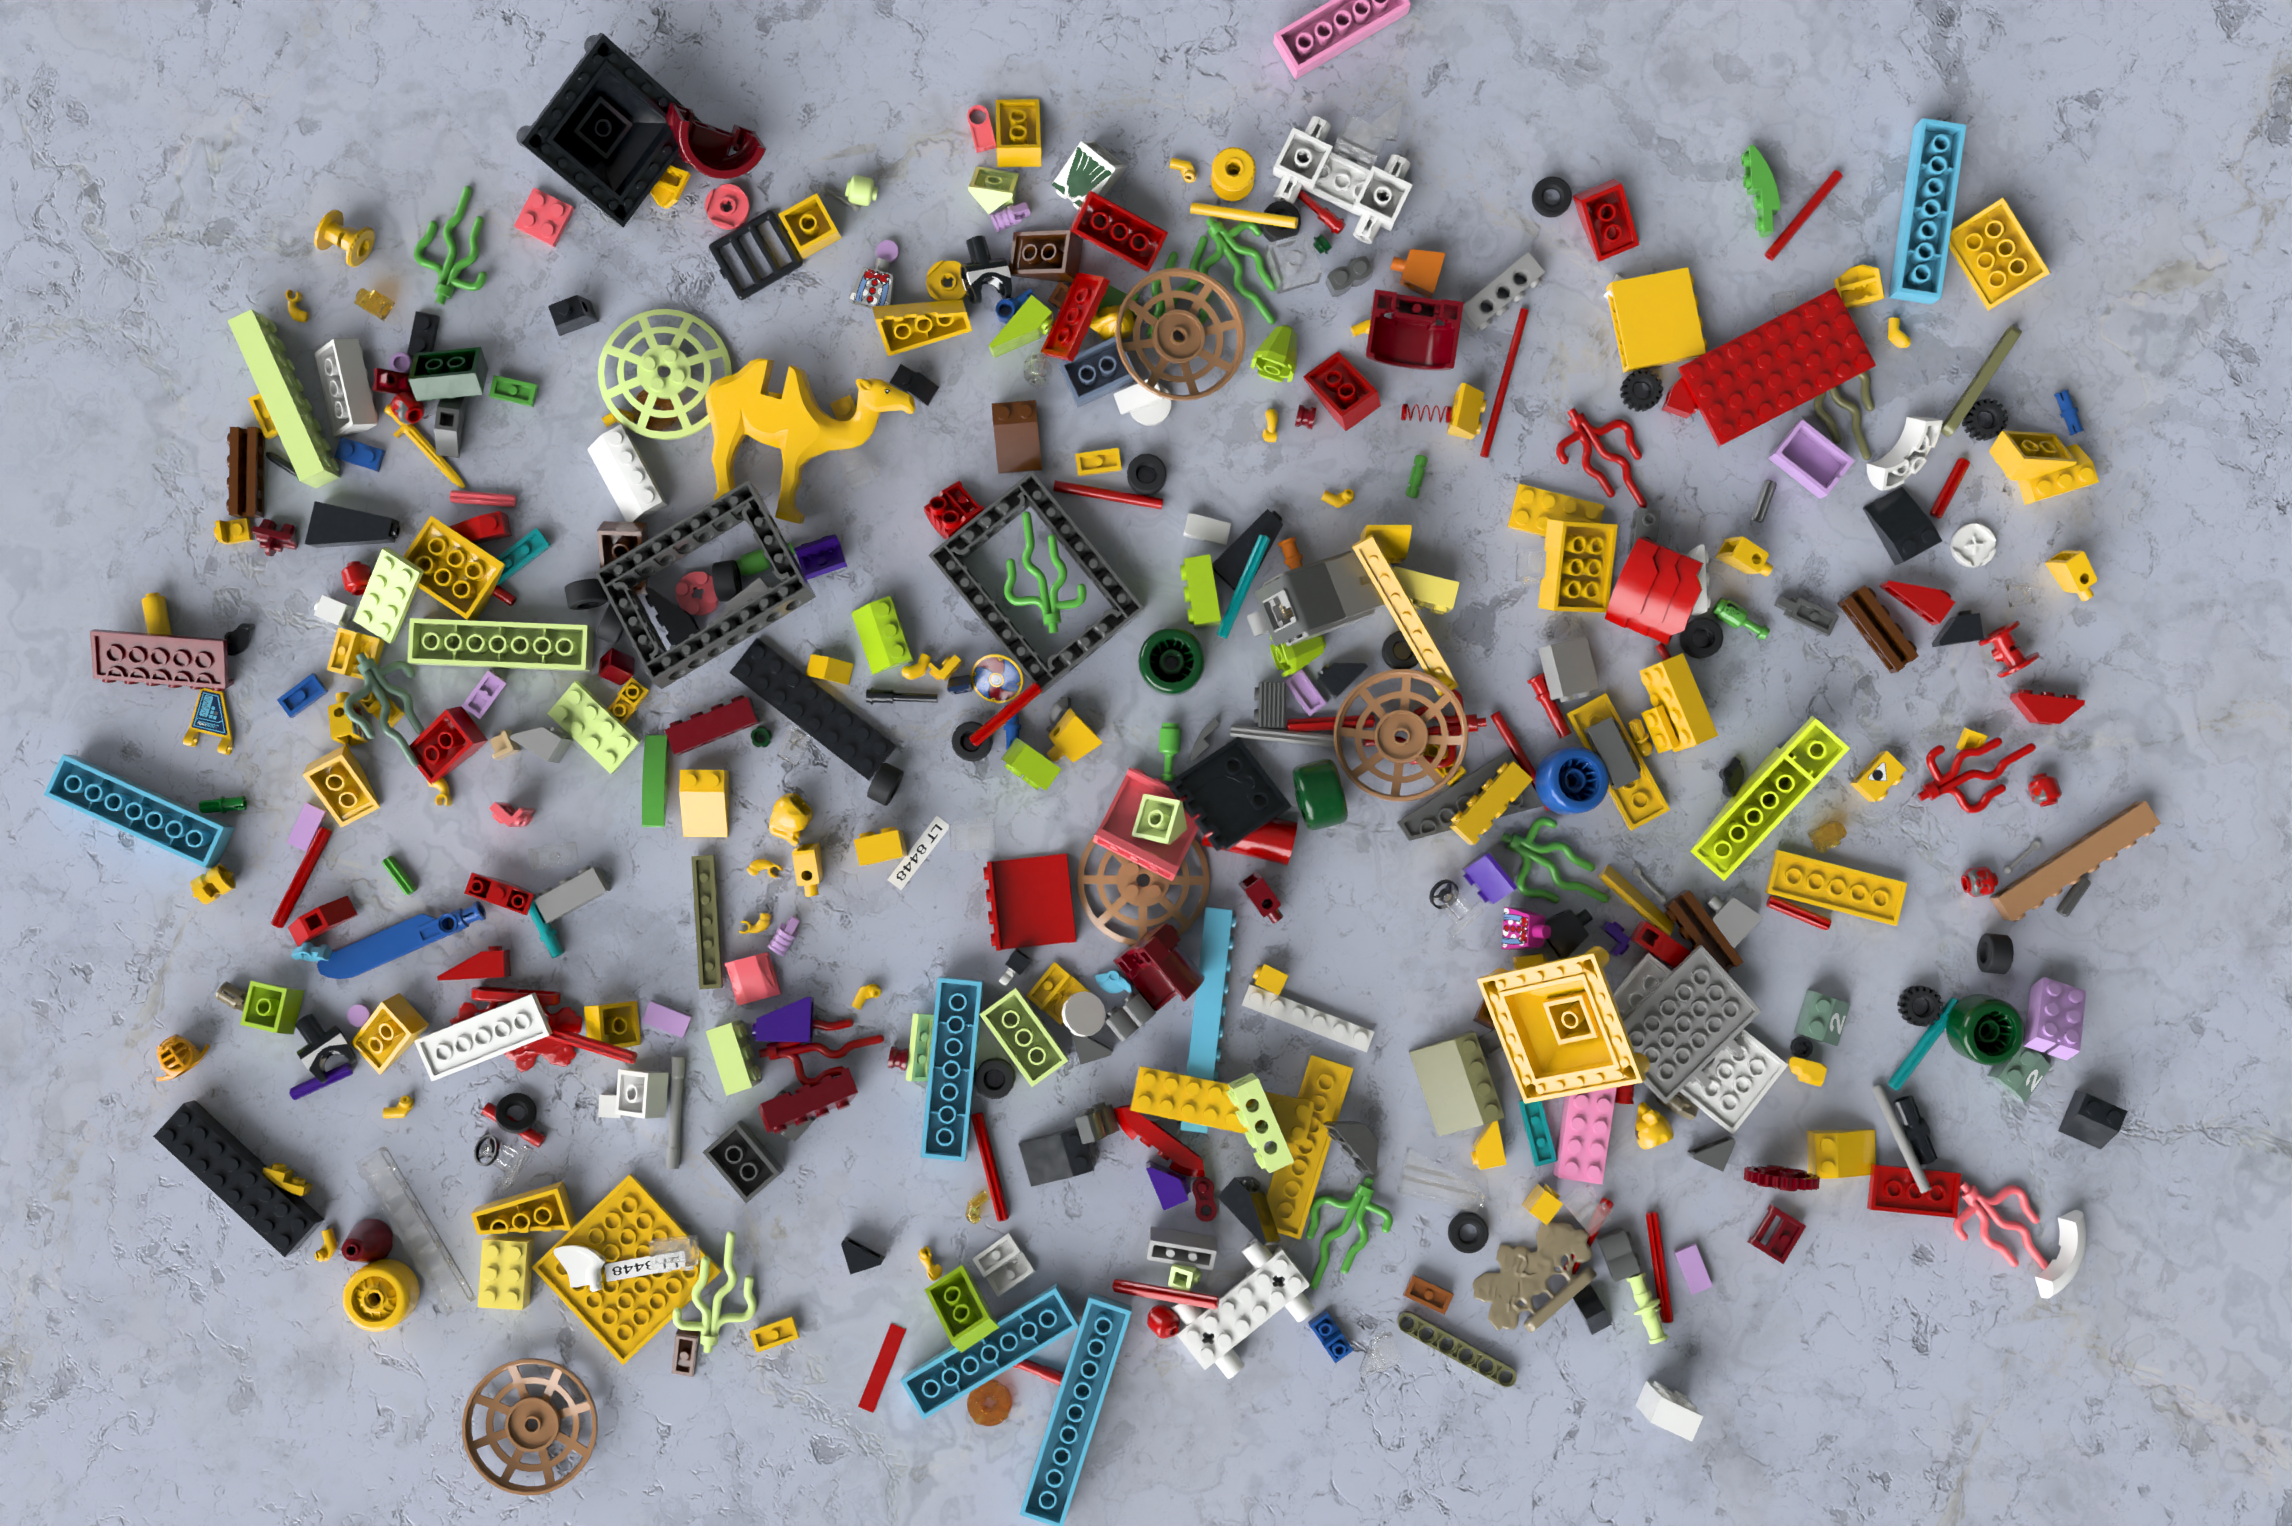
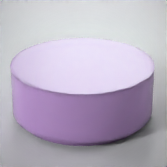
M884 240L877 246L878 258L885 259L890 263L898 259L899 249L893 241Z
M404 352L395 353L390 359V368L396 372L409 374L413 359Z
M364 1004L354 1005L348 1010L347 1019L351 1025L361 1027L370 1018L372 1012Z

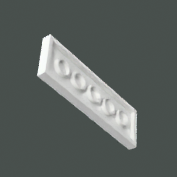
M532 993L418 1038L414 1042L431 1081H434L552 1034V1031L536 993Z

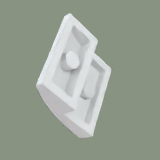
M1010 1233L972 1259L998 1297H1002L1036 1272Z

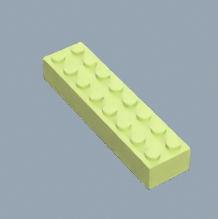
M252 309L227 320L299 481L314 488H319L340 478L338 470H340L339 465L330 456V445L321 436V425L312 416V405L303 396V385L294 376V365L285 356L286 348L283 342L276 336L277 328L274 322Z
M410 618L407 663L415 665L592 672L594 627L572 624Z

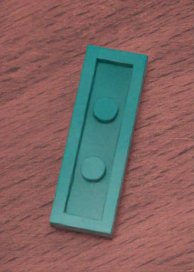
M538 528L532 530L496 558L505 564V568L497 582L498 586L551 547V544Z
M1523 1099L1518 1100L1534 1166L1557 1162L1542 1100L1524 1103Z

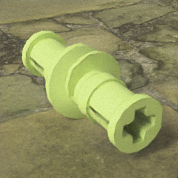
M1640 1272L1626 1278V1280L1630 1282L1634 1299L1639 1306L1634 1315H1642V1321L1650 1336L1649 1343L1655 1344L1668 1339L1669 1336L1665 1334L1660 1315L1657 1313V1311L1661 1310V1307H1656L1660 1303V1299L1652 1298L1651 1291L1648 1289L1644 1278L1646 1274L1645 1272Z

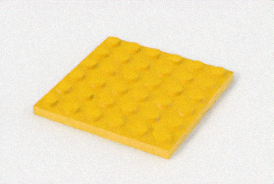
M631 1173L532 1266V1269L615 1358L624 1365L673 1318V1310L676 1307L683 1309L692 1300L693 1286L700 1276L701 1259L704 1256L709 1258L710 1256ZM568 1245L585 1246L602 1254L606 1258L604 1264L685 1250L688 1268L607 1282L603 1265L601 1268L603 1280L601 1284L603 1287L601 1290L592 1292L590 1285L570 1287L568 1273L554 1255V1249ZM711 1258L709 1277L705 1287L723 1271Z

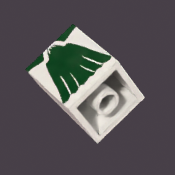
M1095 140L1081 141L1052 186L1057 189L1056 193L1064 199L1069 198L1074 202L1073 206L1078 210L1090 190L1104 197L1128 166Z

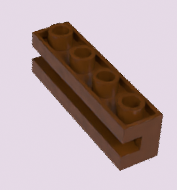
M230 427V433L227 435V443L229 445V455L227 456L229 477L226 481L229 490V499L226 502L229 515L236 518H264L265 436L262 429L258 427H247V429Z
M1866 585L1858 587L1837 604L1891 674L1899 672L1905 667L1904 665L1919 657L1916 652L1917 648L1910 640L1905 638L1901 626L1894 623L1889 617L1890 612L1884 605L1879 604L1876 600L1875 592L1870 587H1866Z
M1683 890L1663 905L1667 910L1665 914L1672 923L1676 922L1680 927L1678 930L1680 935L1686 941L1689 939L1693 947L1691 949L1693 951L1699 945L1703 946L1727 974L1731 968L1738 967L1743 963V960L1690 890Z

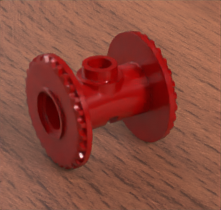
M2018 620L1994 630L1978 642L1979 646L1992 642L1994 645V649L1991 651L1993 658L1997 662L2002 661L2005 663L2006 668L1997 674L1999 678L2011 675L2039 658L2038 652L2025 656L2020 646L2015 647L2017 641L2011 631L2020 625Z

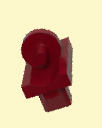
M374 368L375 382L373 391L394 395L405 391L413 393L408 380L410 374Z
M263 519L259 527L253 526L251 532L256 534V539L260 542L259 547L265 548L267 556L272 557L276 551L282 552L283 548L296 550L298 547V543L295 540L297 529L294 525L285 523L279 532L275 531L277 525L274 521Z

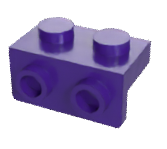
M836 534L824 536L821 539L804 543L794 548L801 570L807 580L847 567L842 546Z

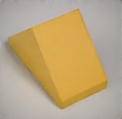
M810 654L806 676L849 685L854 664L831 657Z

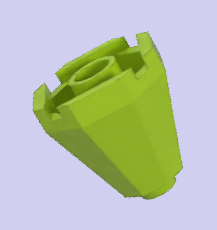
M1288 325L1276 327L1255 351L1250 367L1254 370L1256 366L1259 369L1257 373L1261 377L1275 382H1283L1284 378H1288L1287 382H1292L1297 367V334L1292 327Z
M1323 635L1288 647L1286 643L1276 647L1272 644L1270 645V651L1278 671L1283 670L1284 672L1281 675L1287 677L1296 673L1324 653L1326 641Z

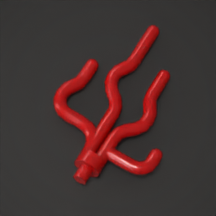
M1575 407L1569 410L1567 413L1571 420L1568 423L1574 430V433L1558 443L1556 454L1559 461L1566 465L1569 462V458L1565 453V448L1580 440L1583 445L1582 466L1584 471L1599 482L1609 498H1613L1615 491L1608 479L1601 471L1593 468L1590 458L1593 444L1603 459L1616 462L1621 466L1625 485L1639 507L1646 508L1648 503L1632 479L1631 466L1624 456L1609 452L1598 437L1609 433L1615 428L1623 429L1625 443L1634 459L1640 460L1642 453L1635 443L1632 426L1623 419H1614L1601 427H1594L1589 423L1583 412L1579 414Z
M1455 689L1451 690L1459 700L1464 711L1462 695ZM1427 706L1419 707L1413 713L1420 717L1429 708ZM1456 710L1455 716L1443 714L1449 736H1459L1462 734ZM1477 714L1465 715L1468 732H1477L1478 727L1487 726L1486 717L1477 718ZM1440 726L1427 728L1428 735L1442 734ZM1395 736V740L1399 743L1407 740L1400 736ZM1363 740L1365 747L1376 746L1375 740ZM1447 745L1448 755L1445 759L1441 760L1436 768L1448 767L1455 761L1457 745ZM1423 755L1430 764L1435 759V757L1430 755ZM1413 761L1410 764L1415 765L1418 763L1416 761Z
M1997 737L1982 746L1968 747L1956 754L1950 770L1943 775L1935 759L1945 751V747L1938 745L1931 749L1926 756V764L1934 780L1922 786L1923 791L1917 793V796L1921 801L1927 798L1933 801L1943 794L1950 793L1956 798L1959 806L1968 813L1981 812L1988 806L1991 799L2006 791V786L1999 784L1984 793L1979 802L1974 805L1968 803L1965 795L1957 786L1972 778L1989 781L1998 778L2003 774L2008 765L2033 752L2036 749V745L2029 743L2005 756L1999 761L1995 769L1990 772L1972 769L1958 776L1957 774L1965 758L1986 754L2000 746L2002 739Z
M851 1018L835 1022H827L821 1019L813 1020V1029L819 1028L825 1031H835L852 1027L854 1021ZM879 1034L852 1040L838 1050L829 1049L818 1042L799 1045L802 1042H770L766 1044L767 1048L759 1049L760 1058L769 1057L770 1061L781 1058L790 1059L794 1064L798 1081L802 1085L812 1084L813 1087L823 1077L828 1075L838 1076L842 1073L841 1070L845 1068L843 1066L829 1068L822 1071L815 1078H808L805 1075L799 1054L817 1051L830 1059H839L845 1057L853 1049L882 1043L884 1036Z

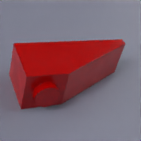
M501 511L479 515L449 526L475 545L512 536L508 515Z
M1890 580L1881 583L1879 586L1932 626L1940 624L1956 603L1951 599V595L1942 589Z
M488 946V951H481L437 976V981L511 976L510 949L502 950V946Z

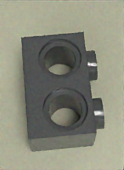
M1639 507L1633 511L1627 555L1630 554L1639 537L1643 536L1657 543L1660 510Z

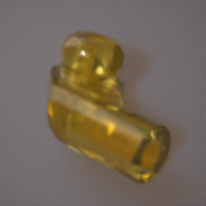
M984 1190L967 1203L965 1216L967 1221L972 1224H977L981 1220L979 1214L980 1206L990 1200Z

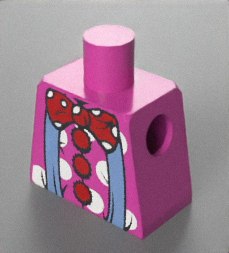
M1504 907L1501 949L1525 950L1541 948L1544 945V939H1548L1551 935V928L1545 925V916L1523 908Z

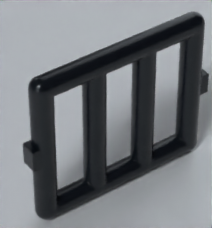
M767 210L709 244V250L720 267L719 271L722 277L727 279L739 300L750 297L803 265L802 259L791 242L792 239L788 231L785 232L772 210ZM768 220L792 262L783 267H780L757 228ZM749 231L773 273L764 278H761L738 239ZM730 242L754 284L744 290L720 251V248Z

